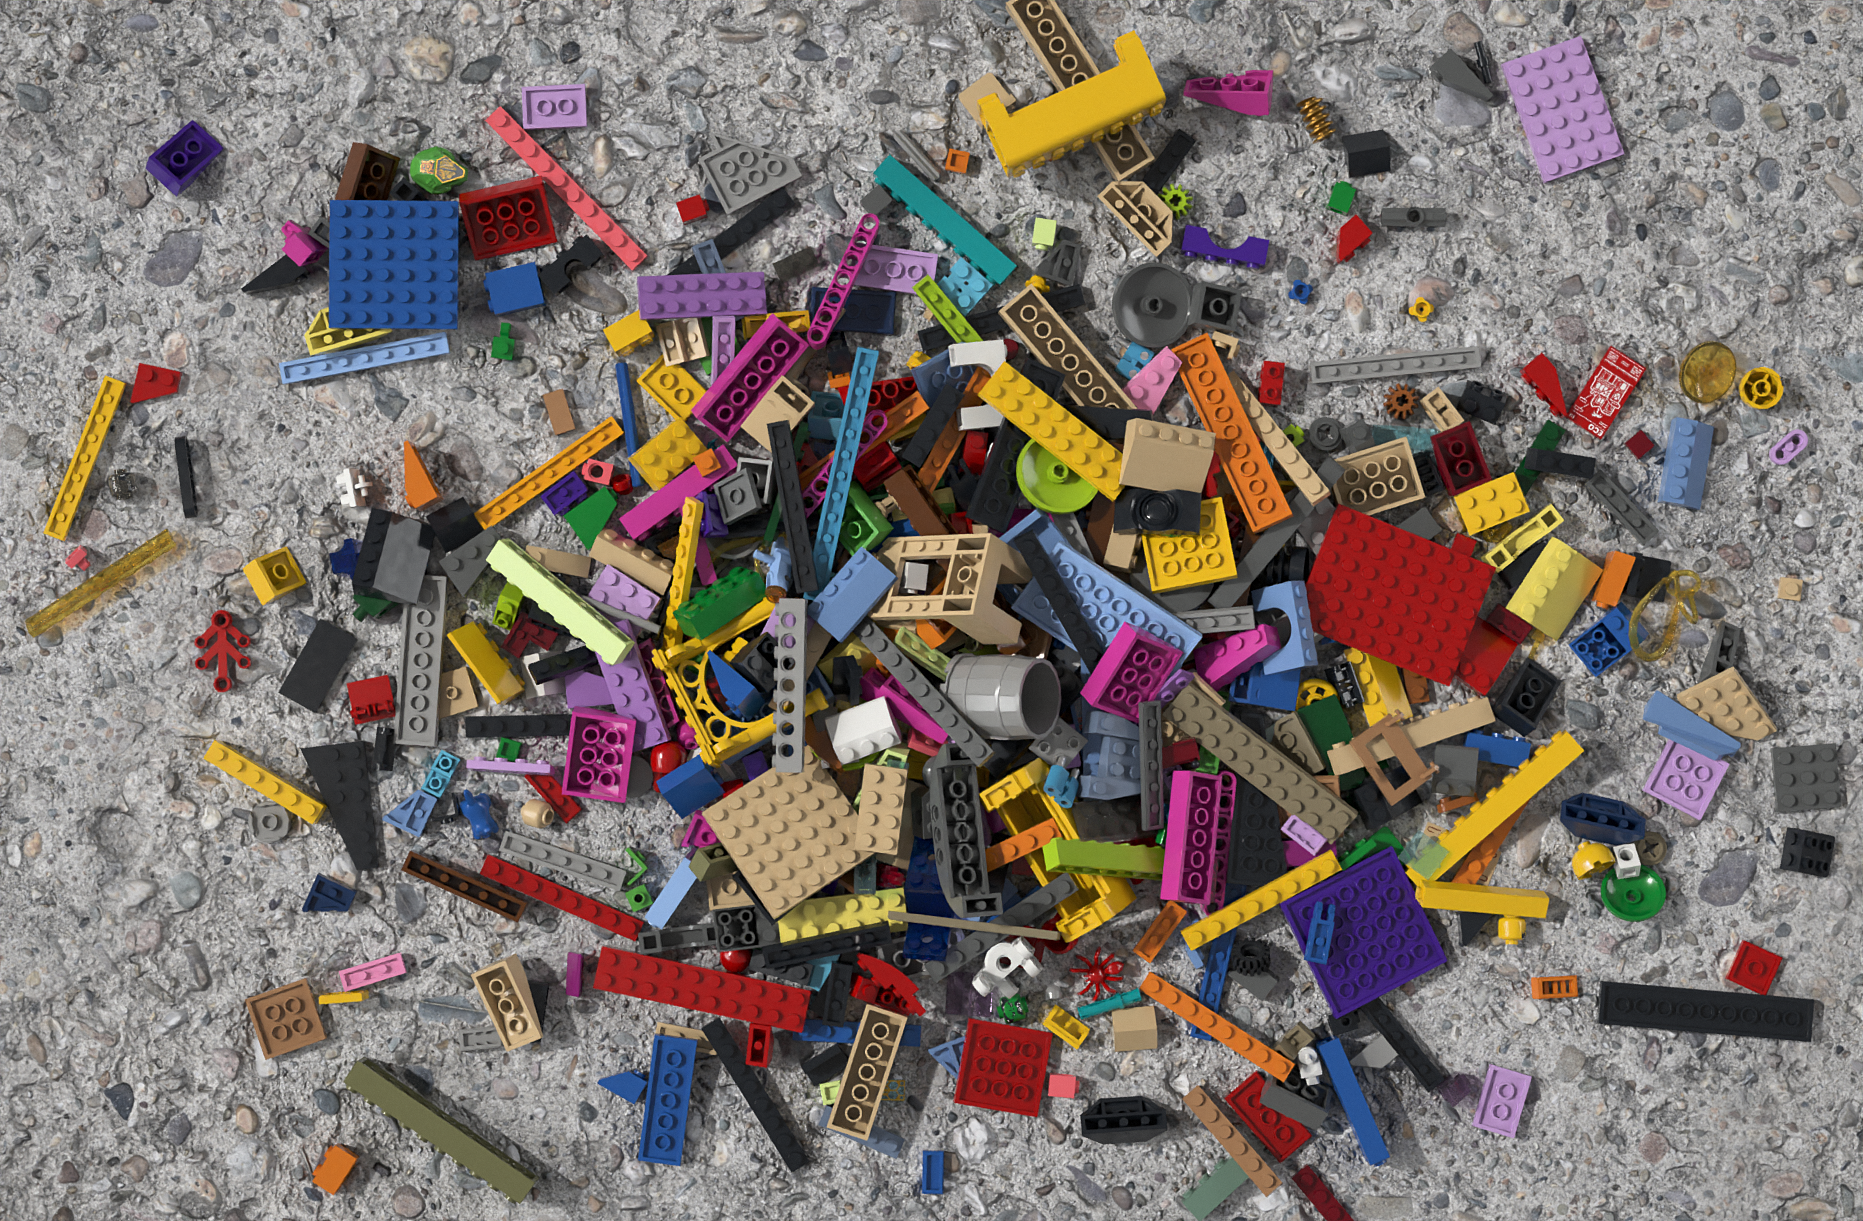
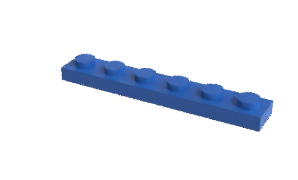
M806 1019L804 1031L802 1033L793 1031L792 1040L854 1043L861 1022L844 1021L842 1028L823 1025V1020ZM905 1024L898 1046L920 1047L921 1025Z

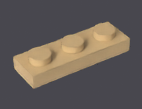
M657 1022L655 1033L698 1039L697 1052L717 1055L702 1030Z

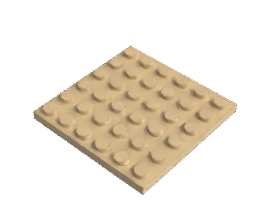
M808 745L805 746L803 773L776 772V768L772 767L702 812L703 817L773 919L778 918L877 853L854 849L858 814L826 768L822 769L821 761L813 754Z

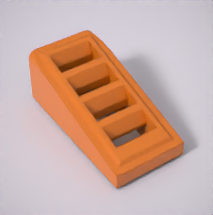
M1577 975L1531 978L1533 999L1578 997ZM1566 980L1569 981V993H1566ZM1549 981H1551V994H1549ZM1557 981H1560V993H1558Z

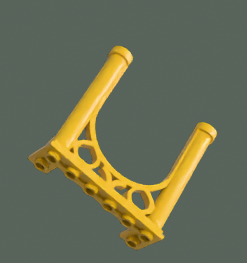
M771 595L764 597L763 601L750 607L703 640L693 638L684 644L675 645L666 651L661 649L652 650L654 655L652 661L657 669L660 668L662 672H666L668 676L666 682L671 690H675L678 696L675 698L680 709L684 708L687 714L685 716L687 724L690 728L693 727L697 733L694 737L702 750L699 754L703 762L717 769L721 767L720 764L724 763L723 761L766 739L773 735V733H776L777 724H773V713L758 721L749 723L738 722L728 718L713 703L706 684V670L709 662L707 652L711 650L714 653L722 644L768 620L776 605V601ZM705 652L701 664L690 660ZM690 665L699 669L698 679L693 683H688L684 676L685 668ZM700 685V689H697V698L693 702L685 686L696 688ZM820 688L806 695L805 717L829 707ZM793 702L784 707L785 712L792 713L794 711ZM698 710H706L709 714L714 713L716 716H711L706 724H704ZM716 720L726 722V733L720 738L715 737L711 729L712 723ZM789 722L786 723V724L784 725L783 729L786 728V727H788V726H790V725H792V724L789 723ZM732 726L746 729L730 738Z

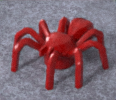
M1100 946L1097 947L1094 955V965L1087 958L1079 954L1075 956L1077 959L1085 962L1089 969H1069L1073 973H1087L1084 975V977H1088L1085 982L1090 981L1085 989L1078 992V995H1084L1095 984L1096 994L1091 999L1093 1002L1100 995V983L1108 992L1117 993V990L1110 988L1104 980L1121 981L1124 979L1123 976H1106V974L1117 975L1121 973L1124 963L1114 961L1103 968L1114 958L1115 953L1112 952L1110 956L1098 965V957L1101 952Z

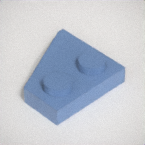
M417 790L389 814L385 815L382 820L417 837H421L438 798Z

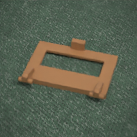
M1399 709L1395 710L1397 715L1394 717L1388 713L1349 742L1391 806L1429 780L1433 772L1436 774L1440 772L1438 765H1435L1433 761L1429 763L1431 767L1429 769L1426 768L1396 723L1399 719L1401 722L1405 720L1404 714ZM1380 733L1411 778L1396 790H1394L1365 746V744Z

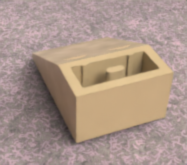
M782 375L740 427L772 453L767 424L789 420L792 433L813 409L815 402Z

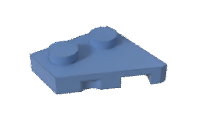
M965 1035L927 1049L928 1053L956 1079L958 1078Z

